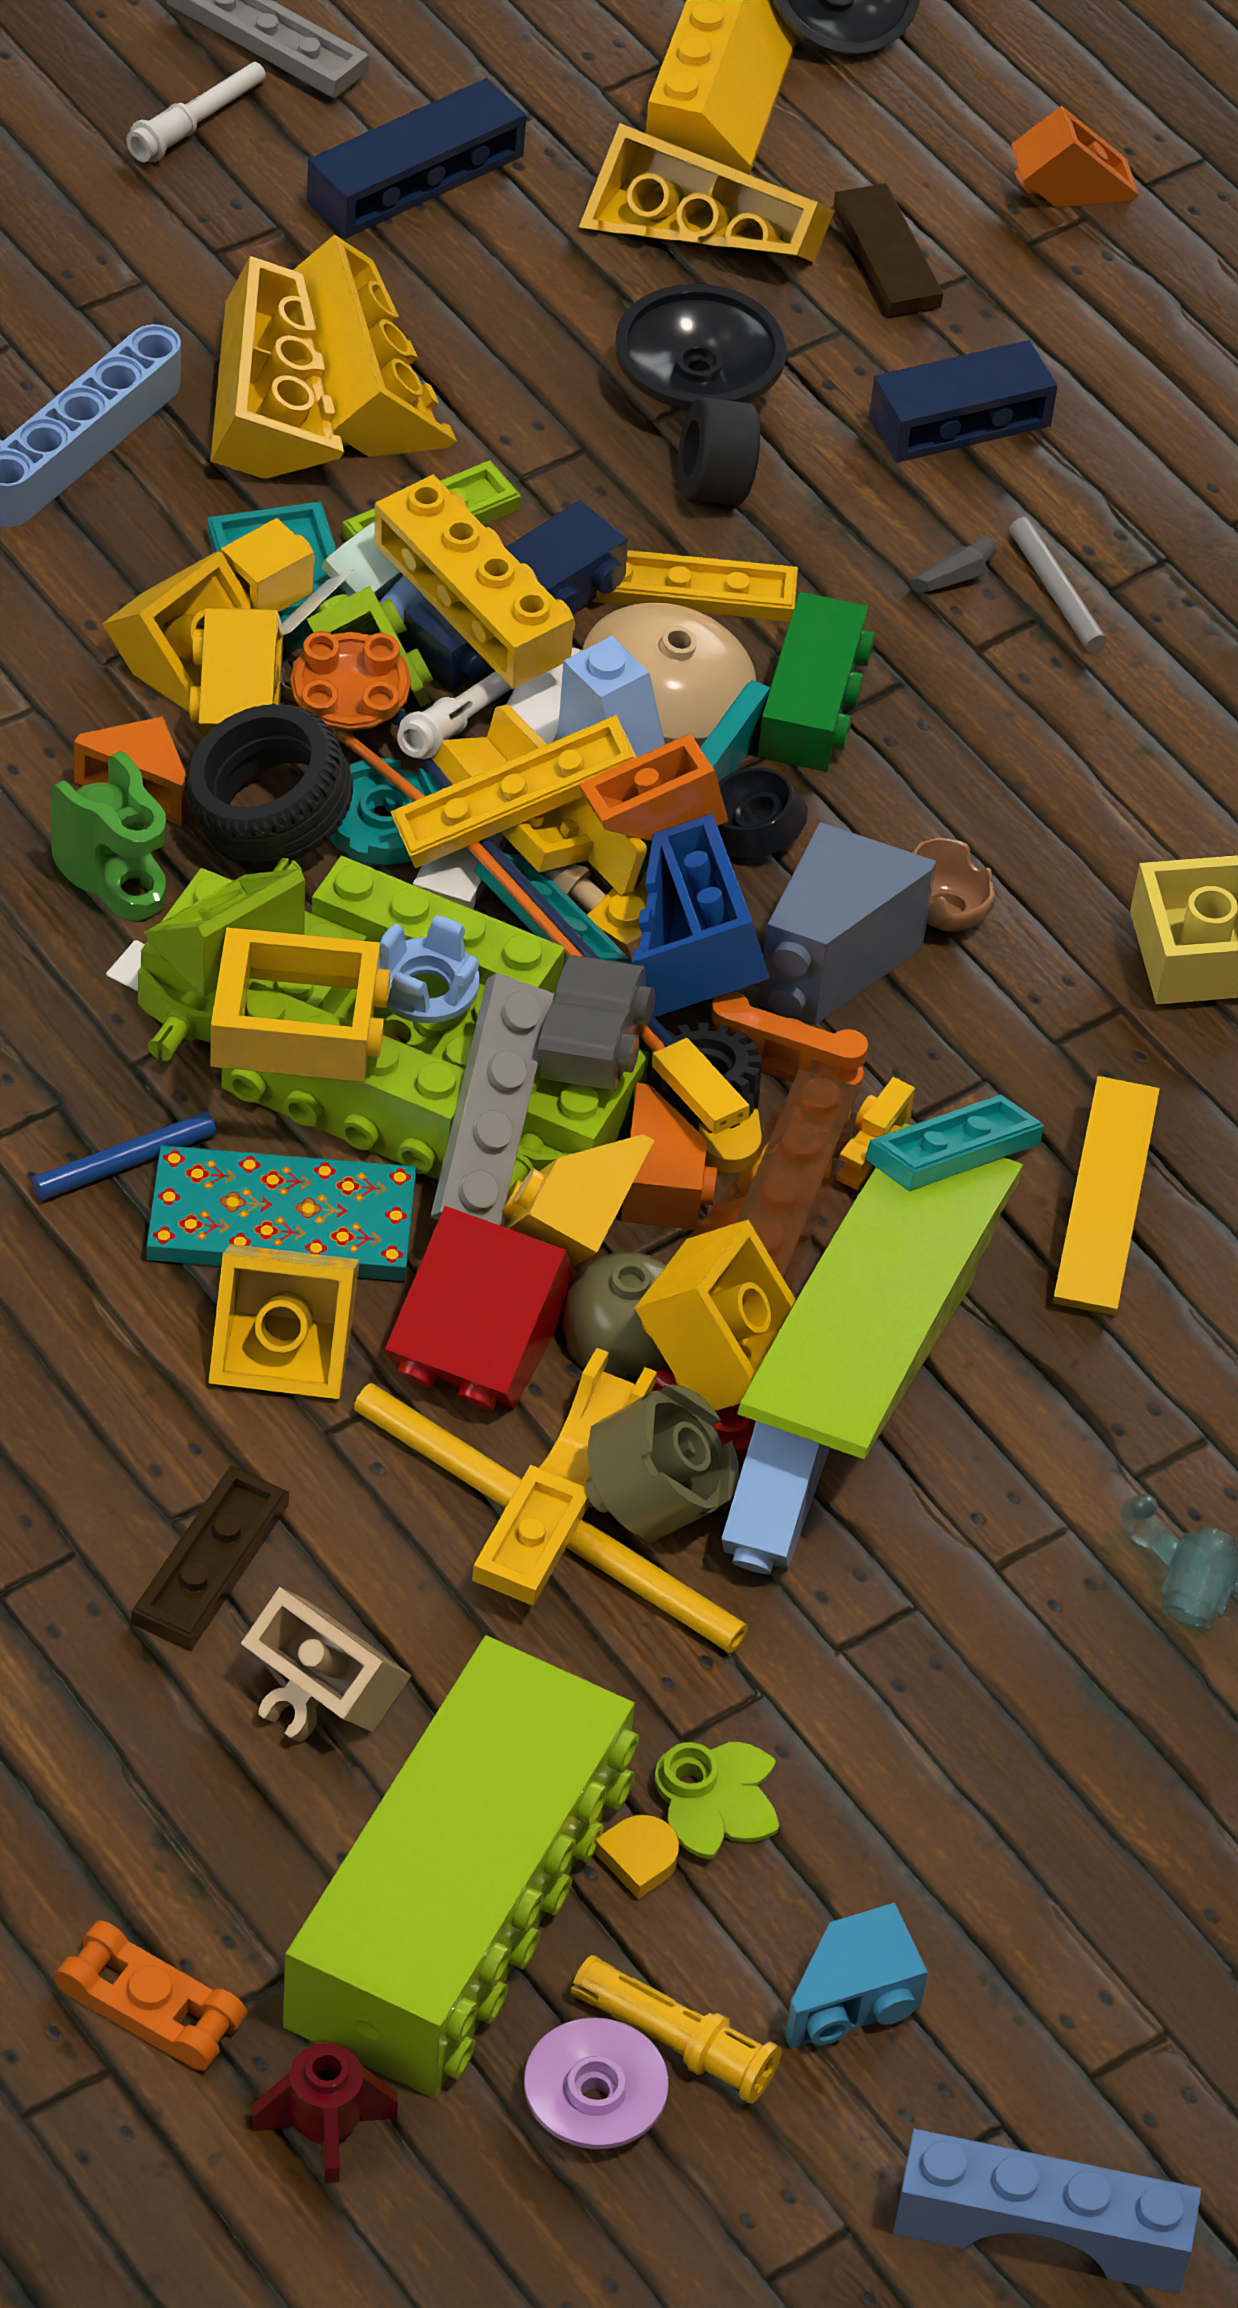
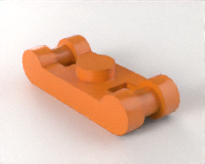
M737 991L728 992L713 999L711 1011L713 1024L709 1031H717L721 1024L730 1027L731 1037L739 1031L747 1035V1044L755 1042L759 1048L758 1055H761V1072L836 1097L849 1098L860 1092L864 1075L862 1065L866 1061L868 1049L867 1038L862 1033L856 1030L845 1029L834 1034L804 1024L794 1018H785L752 1007L748 999Z
M102 1920L95 1921L83 1936L82 1943L84 1948L77 1957H67L53 1976L58 1987L74 2000L189 2067L200 2071L207 2070L219 2054L220 2049L217 2043L225 2033H235L248 2015L244 2004L232 1993L218 1988L212 1990L129 1942L117 1927ZM106 1965L121 1974L114 1984L107 1982L99 1976V1973ZM188 2013L200 2019L195 2026H183L180 2023Z

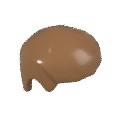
M934 838L919 842L912 853L936 861L927 924L938 930L959 932L983 922L993 908L996 899L993 883L991 882V869L985 868L981 871L974 867L970 859V847L964 842L945 838Z

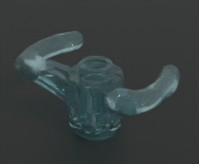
M1141 1494L1129 1498L1119 1511L1123 1530L1134 1542L1153 1549L1169 1569L1160 1591V1596L1165 1598L1161 1607L1162 1611L1183 1624L1200 1629L1212 1628L1216 1617L1223 1618L1231 1595L1238 1594V1550L1235 1549L1237 1541L1229 1534L1211 1527H1200L1198 1533H1185L1181 1540L1170 1534L1165 1526L1150 1518L1157 1511V1502L1152 1495Z

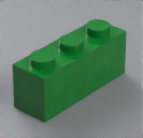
M799 591L762 716L758 758L828 772L834 749L845 750L852 715L844 714L846 706L857 708L864 676L863 673L856 672L857 665L868 667L875 639V632L865 630L868 612L867 605Z

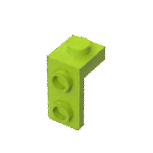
M368 586L351 596L340 594L326 600L317 608V614L307 618L314 633L319 631L331 634L356 632L368 635L379 629L381 633H387L395 637L399 642L400 655L408 665L411 678L410 688L420 707L431 702L423 685L431 682L433 678L418 649L416 648L406 653L397 635L407 629L390 598L379 603L371 586Z

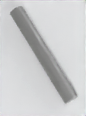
M1026 517L1016 519L1009 527L1010 534L1085 649L1090 653L1099 651L1107 642L1106 636L1030 520Z

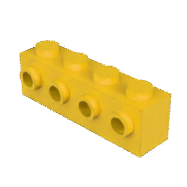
M434 474L375 503L374 545L512 689L563 664L565 659L572 656L575 621L569 607L562 600L555 599L538 582L533 570L525 563L520 564L503 546L498 534L490 527L485 528L468 510L463 498L456 492H450Z

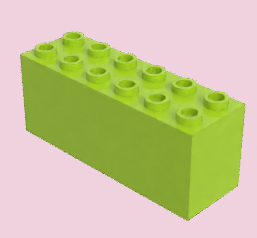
M485 1635L285 1953L283 2028L311 2041L325 2040L344 2046L357 2056L361 2065L433 2099L438 2095L448 2076L456 2080L459 2079L465 2071L475 2048V2040L472 2039L473 2034L481 2021L491 2024L499 2014L508 1992V1985L505 1984L506 1979L514 1966L523 1970L530 1962L540 1939L541 1932L537 1927L546 1912L553 1916L558 1914L572 1885V1877L568 1875L578 1859L585 1863L591 1859L597 1848L595 1839L600 1838L603 1834L604 1825L600 1823L609 1807L619 1810L631 1790L635 1773L627 1768L639 1742V1734L632 1732L635 1702Z

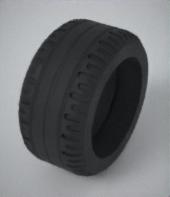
M264 704L242 710L227 717L201 739V742L197 744L196 750L192 752L191 758L188 761L185 775V792L188 804L206 839L219 853L237 863L266 867L277 865L282 858H289L290 862L304 857L322 846L325 841L331 838V835L335 834L337 828L342 825V820L346 818L347 811L350 809L353 779L348 762L335 735L321 718L307 709L304 710L302 707H295L294 705ZM286 763L308 765V769L299 783L282 797L267 804L253 807L230 805L233 796L242 784L258 772Z

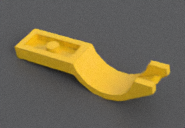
M596 1348L582 1373L571 1410L556 1443L539 1468L533 1465L529 1466L473 1565L472 1581L534 1606L588 1507H593L586 1493L585 1486L587 1479L591 1476L587 1456L591 1426L650 1393L656 1382L657 1371L645 1367L636 1384L604 1372L609 1352Z

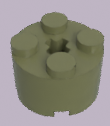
M670 1385L661 1390L648 1393L592 1425L587 1449L591 1476L585 1484L586 1493L592 1505L600 1512H610L629 1531L641 1536L645 1541L653 1543L710 1514L722 1504L728 1502L735 1495L738 1485L739 1464L732 1440L722 1445L713 1427L721 1419L712 1406L696 1392L684 1386Z

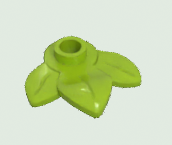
M685 1742L672 1747L657 1763L654 1782L659 1795L670 1804L667 1823L675 1831L678 1842L687 1851L698 1857L713 1859L718 1853L724 1837L735 1842L752 1843L775 1835L779 1830L778 1817L774 1807L758 1785L764 1782L771 1774L776 1760L763 1750L742 1742H728L712 1750L699 1743ZM691 1776L699 1782L685 1783L679 1780V1778Z

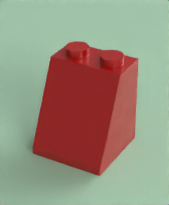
M444 1206L385 1347L392 1363L398 1366L396 1374L411 1383L425 1388H433L435 1381L459 1389L457 1393L458 1398L484 1410L493 1411L496 1403L515 1409L562 1321L564 1301L569 1288L577 1276L566 1249Z

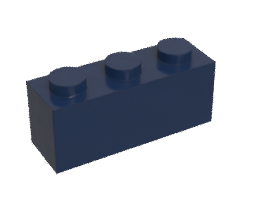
M1026 340L874 376L869 419L895 463L1050 427L1058 384L1031 340Z

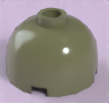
M616 1252L598 1258L578 1273L567 1292L562 1318V1330L566 1337V1349L571 1359L585 1369L596 1348L609 1352L604 1372L626 1381L627 1375L640 1376L645 1367L654 1371L665 1367L670 1371L669 1365L654 1340L644 1330L641 1319L634 1309L666 1267V1264L657 1258L640 1252Z

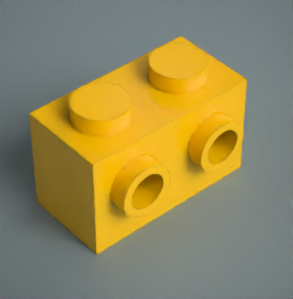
M205 608L204 629H195L193 635L194 665H202L201 686L191 687L189 705L191 722H199L203 736L207 735L218 723L242 710L264 704H280L284 630L278 610Z

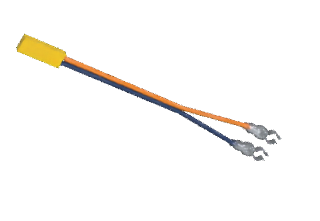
M282 669L281 694L287 700L296 702L292 688L285 685V670ZM401 707L395 716L389 720L399 727L401 720L407 716V712ZM329 727L342 746H348L413 802L425 797L424 794L356 738L353 730ZM432 757L421 759L441 790L452 785L450 780L432 760ZM489 837L467 846L554 943L565 947L564 954L567 957L576 955L600 959ZM653 1015L649 1025L640 1024L637 1034L654 1052L652 1055V1067L713 1134L749 1119L750 1105L688 1038L680 1041L675 1040Z

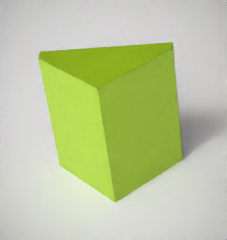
M300 868L243 875L144 933L149 943L203 997H206L217 989L226 927L305 934V878Z

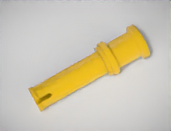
M595 1955L589 1956L584 1961L574 1978L573 1983L575 1985L571 1988L572 1996L592 2006L594 2005L615 2019L672 2048L675 2052L683 2055V2062L687 2065L689 2071L697 2075H701L706 2071L739 2089L740 2099L749 2104H753L763 2094L778 2067L782 2049L777 2044L768 2042L763 2046L732 2029L729 2018L722 2014L716 2013L714 2015L708 2013L706 2016H703L696 2011H692L665 1994L615 1969V1967L602 1961Z

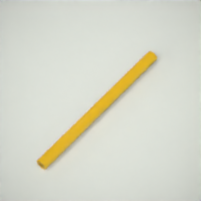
M373 1383L365 1386L355 1401L354 1410L499 1505L504 1508L507 1507L522 1480L521 1478ZM582 1518L566 1547L567 1549L726 1652L732 1653L738 1648L748 1630L746 1623Z

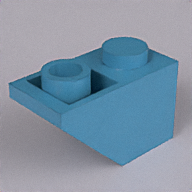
M895 1902L829 1922L791 2000L785 2039L790 2049L812 2042L816 2045L830 2044L844 2037L850 2030L876 2022L883 2025L894 2024L921 2008L928 1971Z

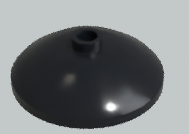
M771 0L785 25L802 41L825 53L844 57L870 55L893 44L910 26L920 0Z
M683 284L656 290L632 304L618 324L615 351L621 370L639 390L663 404L682 410H689V407L697 398L706 397L749 403L764 395L777 382L784 369L786 339L783 329L774 315L751 297L721 286Z

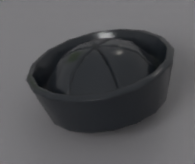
M764 767L744 768L727 775L718 782L728 822L717 827L726 852L730 856L755 858L778 852L797 839L807 823L808 807L802 795L788 778L776 770Z

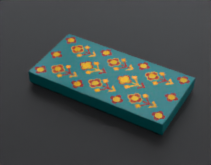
M161 1145L147 1242V1260L221 1266L224 1251L230 1244L359 1259V1278L406 1281L416 1166Z

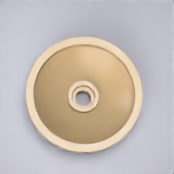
M642 603L615 610L602 618L592 628L582 649L583 651L613 636L649 672L665 744L691 733L698 746H701L747 682L750 683L751 680L756 681L755 670L748 653L730 631L701 612L675 604Z

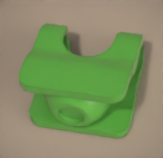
M119 751L108 758V783L95 782L84 785L76 791L64 780L52 785L50 788L52 857L64 876L77 887L96 894L121 919L140 921L160 912L166 904V876L154 860L151 852L164 846L166 842V813L162 806L144 788L141 772L134 761L126 753ZM144 824L149 826L147 829H143ZM133 879L139 887L145 888L149 892L140 896L129 895L122 890L121 885L126 880Z

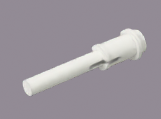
M252 62L187 104L174 103L167 110L149 121L142 119L135 122L126 139L129 151L141 162H157L161 160L166 154V149L195 133L198 122L264 82L266 79L264 68L259 63Z
M495 671L456 698L444 697L436 701L433 706L424 712L409 713L401 720L397 740L400 748L408 756L427 759L433 757L439 751L443 740H447L465 729L469 717L512 688ZM456 711V715L450 718L449 714Z

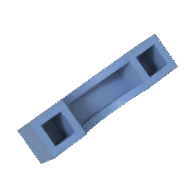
M913 2129L893 2234L965 2249L981 2238L996 2234L1025 2233L1045 2236L1070 2244L1091 2256L1101 2266L1107 2279L1180 2294L1192 2253L1201 2188Z

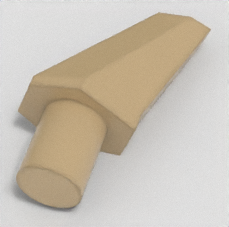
M571 864L544 871L571 899L573 898L588 912L606 896L588 879L591 872L587 867Z

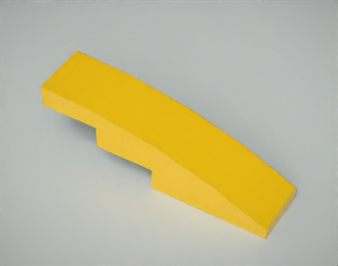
M1101 1076L1097 1077L1053 1304L1116 1316L1160 1088Z

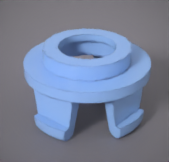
M435 915L426 938L405 940L404 930L398 924H393L385 932L380 941V953L382 956L379 959V969L391 970L387 1005L389 1011L413 1022L439 1023L456 1018L470 1008L479 990V962L475 956L469 955L465 951L463 940L465 929L463 925L447 917ZM418 974L436 975L446 982L449 986V991L440 997L429 998L426 983L413 978V976Z

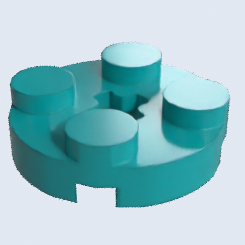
M381 758L425 796L441 790L432 775L419 768L418 776L411 771L401 769L400 760ZM364 760L349 765L353 779L352 802L350 803V809L347 811L346 818L342 820V825L337 828L335 834L330 836V840L338 849L347 853V858L371 868H376L379 865H393L411 861L393 817L378 816L374 814V810L377 806H384L390 812L413 801Z

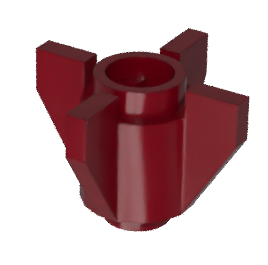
M325 2040L312 2041L311 2046L302 2050L294 2059L290 2072L252 2104L253 2131L289 2128L291 2120L295 2129L305 2138L321 2144L325 2183L339 2182V2141L355 2129L360 2117L361 2122L397 2119L398 2114L397 2092L363 2067L353 2052L344 2046Z

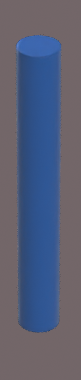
M206 1111L39 1174L31 1179L34 1192L40 1201H44L159 1157L161 1145L185 1147L216 1135L214 1121Z

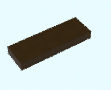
M887 183L835 192L833 208L888 316L892 317L941 308L943 291Z
M230 1465L132 1609V1625L192 1651L289 1506V1491Z

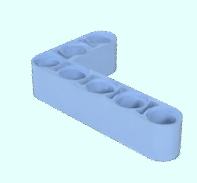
M155 324L142 326L135 330L4 441L0 439V527H16L29 521L177 394L181 384V340L178 333L172 328Z

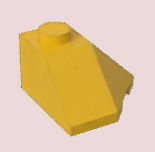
M221 551L207 556L144 591L102 623L132 674L189 713L191 687L201 686L202 665H194L193 635L195 629H204L205 608L251 609L250 598Z

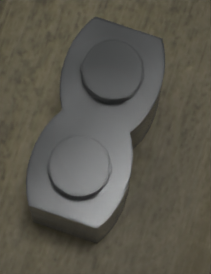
M576 955L568 957L558 982L554 1002L548 1010L539 1038L537 1051L541 1079L616 1090L623 1073L633 1072L639 1051V1037L636 1034L640 1024L649 1025L655 1004V989L653 987H646L645 966Z

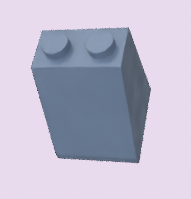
M820 822L767 924L763 957L770 979L760 982L757 1006L772 1010L784 1017H792L816 1025L920 951L924 942L936 861Z

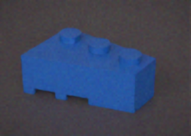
M713 814L654 833L645 881L648 892L646 909L640 911L639 926L642 932L639 949H634L632 959L633 965L645 966L646 987H653L655 989L653 1017L728 992L740 991L749 985L770 979L752 919Z

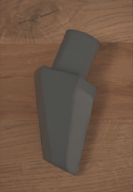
M981 536L970 546L953 549L950 553L909 580L911 589L923 593L972 581L987 574L986 562L997 552L995 543L989 537Z

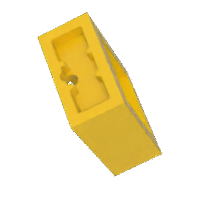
M226 927L211 1021L210 1067L365 1082L368 1056L380 1057L382 1050L384 1019L374 1018L375 1007L387 1008L391 970L379 969L380 942ZM250 979L357 989L352 1027L244 1016Z

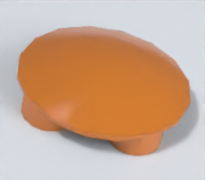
M325 631L315 632L304 640L303 652L295 660L290 678L294 699L300 707L316 714L329 727L349 731L373 728L393 718L406 703L411 686L408 665L400 655L399 642L395 637L387 633L367 635L356 632L331 634Z

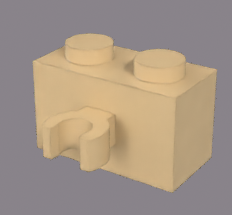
M281 1587L278 1588L241 1642L244 1647L289 1679L284 1688L271 1691L263 1699L258 1714L264 1719L275 1723L280 1717L281 1712L286 1707L292 1705L295 1710V1717L285 1734L299 1742L307 1739L313 1732L317 1722L316 1707L319 1703L325 1705L342 1719L373 1732L412 1676L313 1603Z

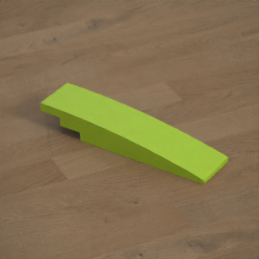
M904 1123L901 1129L912 1125ZM1003 1157L911 1191L876 1167L797 1298L742 1398L737 1414L865 1459L972 1285L978 1261L994 1237L1001 1212L1018 1186L1023 1164Z

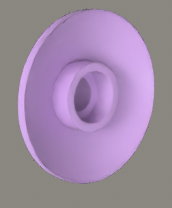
M582 2018L564 2023L551 2030L532 2050L527 2061L524 2076V2090L527 2103L537 2121L558 2139L589 2149H607L622 2146L644 2135L661 2116L666 2104L669 2087L667 2068L656 2046L635 2028L622 2022L605 2018ZM588 2090H599L607 2098L593 2100L582 2094Z

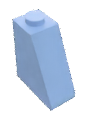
M610 636L563 661L557 740L617 715L636 757H639L665 745L649 672L613 636Z
M756 1421L721 1539L724 1552L734 1555L733 1564L761 1574H770L773 1566L789 1570L830 1447Z

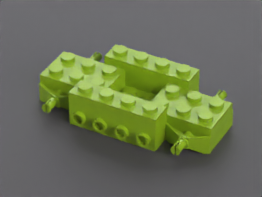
M340 856L312 896V913L305 911L304 935L380 942L385 932L393 924H398L404 930L405 940L426 938L435 915L447 917L464 926L465 934L463 940L465 951L469 955L475 956L479 962V990L474 1003L456 1018L439 1023L413 1022L395 1015L387 1008L375 1007L374 1018L384 1019L382 1050L380 1057L368 1056L365 1082L222 1068L221 1088L232 1092L243 1101L255 1102L284 1114L300 1125L312 1126L343 1139L357 1149L369 1150L405 1166H416V1174H425L439 1180L487 979L495 973H499L554 993L553 1003L563 970L565 947L354 860ZM282 858L273 871L300 868L302 872V869L295 861L292 860L289 865V858ZM200 868L162 922L234 880ZM147 941L141 949V967L138 970V1004L147 1014L163 1023L157 1034L148 1043L150 1053L157 1059L162 1053V1061H169L184 1038L190 1041L196 1038L211 1043V1021L216 991L203 997ZM418 974L413 976V978L426 983L429 998L440 997L449 991V986L446 982L436 975ZM250 979L244 1016L352 1027L357 989ZM387 1036H398L408 1043L404 1044ZM639 1049L633 1072L623 1073L616 1090L541 1079L538 1061L509 1189L516 1180L523 1182L533 1168L540 1171L559 1157L619 1141L633 1119L637 1083L647 1084L649 1052Z

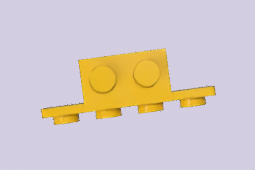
M509 705L495 708L487 738L507 761L547 745ZM584 796L501 832L539 873L588 861L621 895L634 891L647 852V846L640 838L605 830Z

